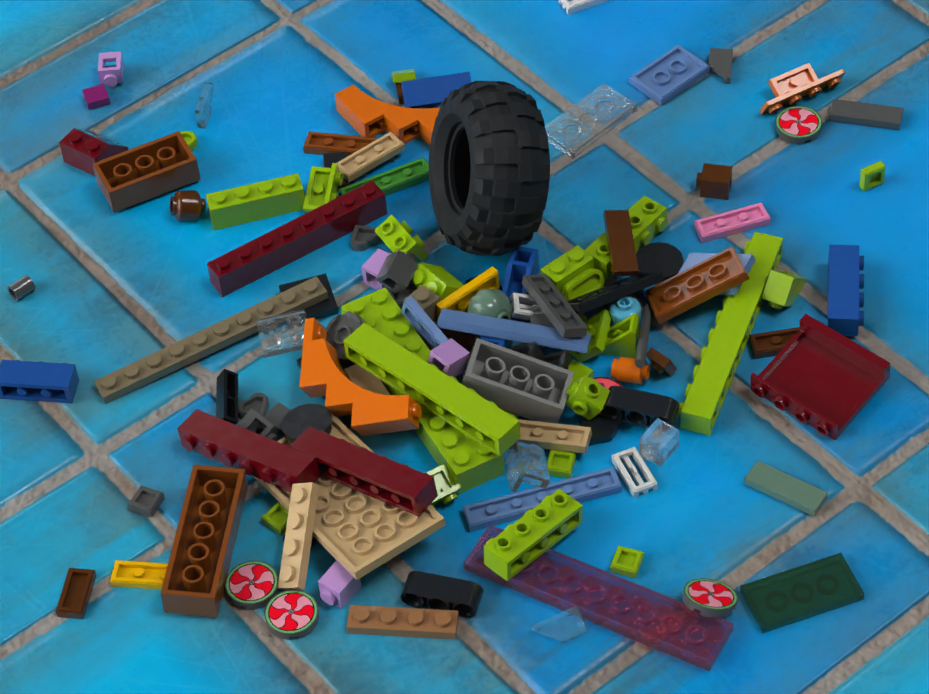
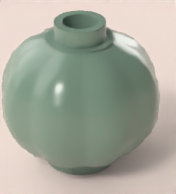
M483 289L470 299L467 313L510 320L512 304L503 291L499 289Z

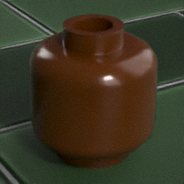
M195 190L177 191L174 197L170 198V214L175 216V219L180 222L197 221L201 213H205V199H201L200 194Z

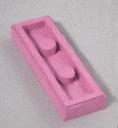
M761 202L695 220L694 228L702 243L770 225L771 218Z

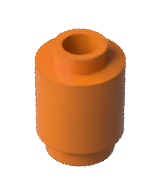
M622 356L620 359L614 358L611 366V378L617 379L618 382L642 385L644 380L648 381L650 366L645 361L643 368L636 367V358Z

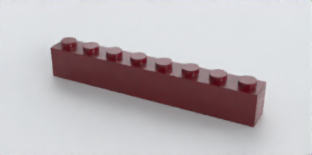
M372 180L208 262L207 267L211 284L224 297L353 232L355 225L365 226L387 214L385 193Z

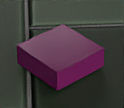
M104 84L82 90L89 110L111 104Z

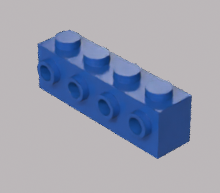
M829 244L827 326L843 336H858V327L864 325V311H859V307H864V292H859V289L864 288V274H859V271L864 270V256H859V245Z

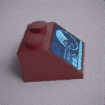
M73 128L59 142L64 162L95 176L92 163L128 150L127 146L94 131Z

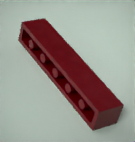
M198 409L177 428L181 439L180 442L186 450L197 452L207 459L216 460L227 467L245 469L246 475L262 479L265 483L274 484L287 492L292 491V484L315 483L321 476L316 457Z
M308 427L290 445L294 449L316 457L321 476L418 517L438 497L434 477L428 473L412 469L406 464H400L383 455L380 456L368 451L364 447H358L344 439L331 436L322 430L319 431Z

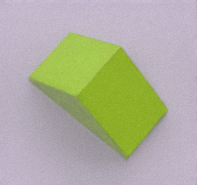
M634 313L610 327L605 342V349L601 354L636 358L639 338L638 314Z

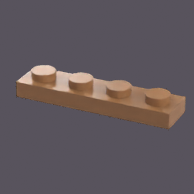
M350 605L346 626L347 634L456 640L459 611Z

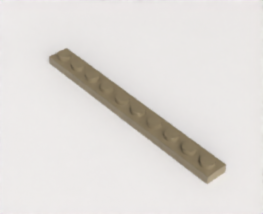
M317 276L95 380V387L105 404L329 298L328 292Z

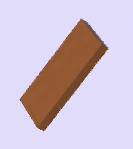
M730 247L644 292L658 323L661 324L749 280V277L734 247Z

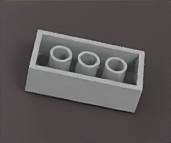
M477 338L469 356L461 384L468 389L475 390L478 395L487 401L494 402L502 410L533 421L558 423L568 396L566 390L572 381L574 372Z

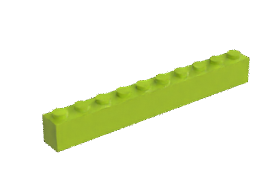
M754 232L751 241L747 240L744 254H753L756 261L748 273L749 280L743 282L737 294L724 295L723 310H718L715 320L716 327L710 329L708 335L709 344L707 347H703L700 356L701 363L700 365L696 364L694 368L693 383H688L685 392L686 400L679 404L680 408L677 417L681 418V429L711 435L749 340V335H751L765 300L761 297L770 271L777 270L781 260L783 238Z

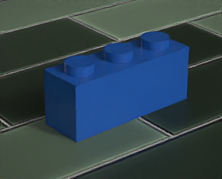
M470 72L401 82L404 107L439 108L444 98H448L451 91L458 90L460 87L471 83Z
M2 360L0 365V399L73 403L80 381L75 364Z

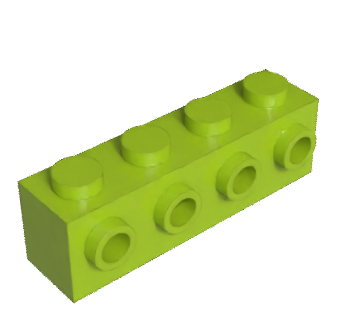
M299 173L206 194L213 229L219 230L303 210L305 196Z
M645 195L629 209L636 253L642 247L648 245L652 238L659 232H662L668 224L667 207ZM605 231L585 251L594 258V269L602 271L607 281L613 276Z
M558 489L551 495H547L536 507L526 511L519 520L509 524L498 536L487 541L484 545V565L506 581H509L582 524L583 505L561 489Z

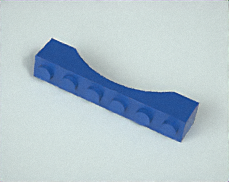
M519 247L512 251L502 289L508 296L509 301L513 292L530 295L522 285L524 275L538 274V249ZM511 315L510 320L521 322V319L512 318ZM482 335L480 337L482 340L510 350L513 344L511 340Z

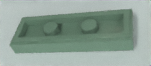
M758 460L744 478V484L814 517L828 497L827 492Z

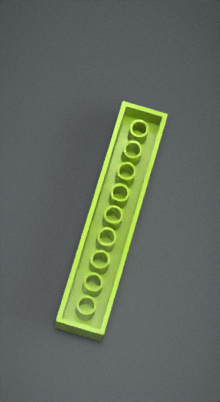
M386 287L341 306L342 315L349 311L358 314L366 321L367 325L379 329L383 335L391 340H396L402 347L410 352H415L421 359L428 362L431 351L412 324L403 315L400 307ZM381 380L390 395H403ZM421 406L422 417L419 419V429L414 430L437 464L440 466L445 463L456 484L460 483L462 489L458 492V495L505 474L503 454L499 457Z

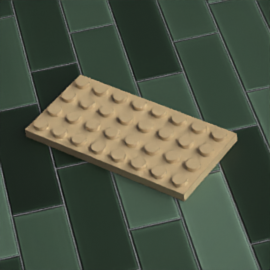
M331 413L333 423L329 435L344 439L353 445L364 447L368 451L373 452ZM285 437L277 441L289 447L292 444ZM320 476L315 482L319 485L312 536L356 580L446 526L444 517L431 505L418 517L323 476ZM254 477L289 512L291 492H287L281 487L265 483L262 479Z

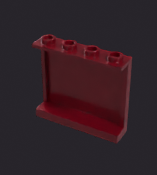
M805 314L799 320L800 330L759 376L754 373L750 375L751 390L758 397L771 401L778 409L791 413L801 423H807L814 427L821 435L829 436L836 440L890 378V362Z

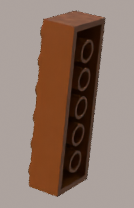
M193 465L161 590L164 612L218 618L226 577L248 490L245 469Z

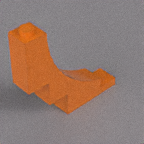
M354 84L335 93L337 112L362 137L373 138L386 131L387 133L392 132L404 144L421 137L430 146L435 120L440 107L408 108L391 105L367 95Z
M315 318L305 319L300 389L311 398L326 396L325 407L336 417L352 415L351 427L361 436L419 429L422 409L417 401L410 395L374 393L351 382L342 369L336 349L326 340L327 333L325 327Z

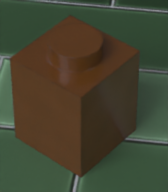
M704 163L702 173L698 172L696 187H700V197L729 200L732 185V166Z

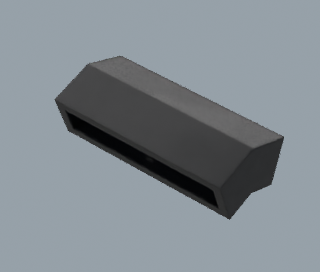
M224 369L218 375L216 382V417L236 425L238 423V374ZM228 389H230V396L227 395ZM227 410H230V417L227 416Z

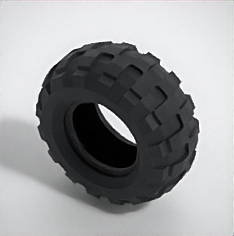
M474 81L468 83L458 90L451 91L448 98H444L432 132L429 151V187L437 225L441 234L445 235L446 241L450 245H454L464 252L477 256H501L518 249L522 245L528 244L542 222L550 181L548 137L541 110H538L536 101L530 94H526L525 91L504 81Z

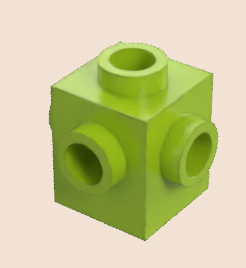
M584 374L578 381L573 380L566 390L568 397L565 405L576 414L582 415L590 421L602 411L610 390L599 384L595 379Z

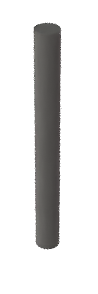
M650 305L643 306L635 359V366L638 368H643L646 361L652 318V308Z

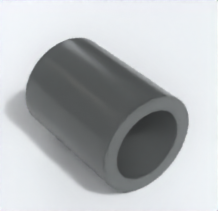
M25 275L8 286L7 289L12 298L18 301L33 291L35 285L31 278Z

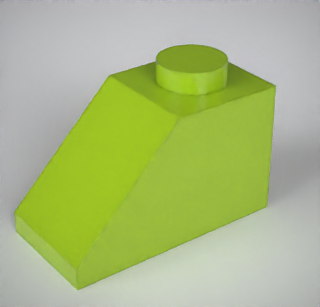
M771 270L761 298L769 301L767 305L777 309H782L783 306H792L806 284L807 278L785 270Z

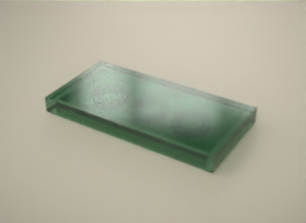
M842 553L740 585V592L762 633L864 600L865 595Z

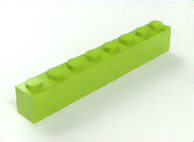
M363 323L343 340L346 358L403 395H410L420 406L499 457L520 438V423L513 414L506 413L498 408L494 402L487 401L478 395L475 390L468 389L459 383L453 376L446 375L434 364H429L415 352L408 351L396 340H391L383 335L379 329L372 328Z

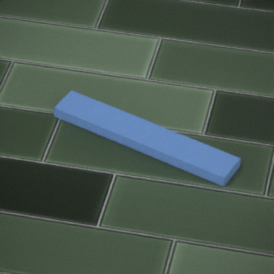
M442 308L437 322V327L442 329L585 354L591 341V334L588 333L582 337L563 338L558 330L553 327Z
M611 467L462 506V510L469 531L472 532L518 520L526 511L536 507L547 495L553 494L558 489H561L576 501L582 503L622 492V485L615 468Z

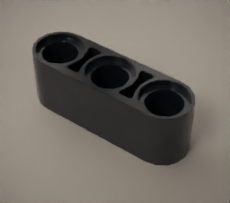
M611 386L608 389L610 393L601 411L604 417L661 431L672 429L680 408L679 403L675 399L621 386Z
M411 571L408 574L400 598L406 605L411 607L458 610L460 617L472 618L476 616L484 590L479 584L472 581L421 571Z

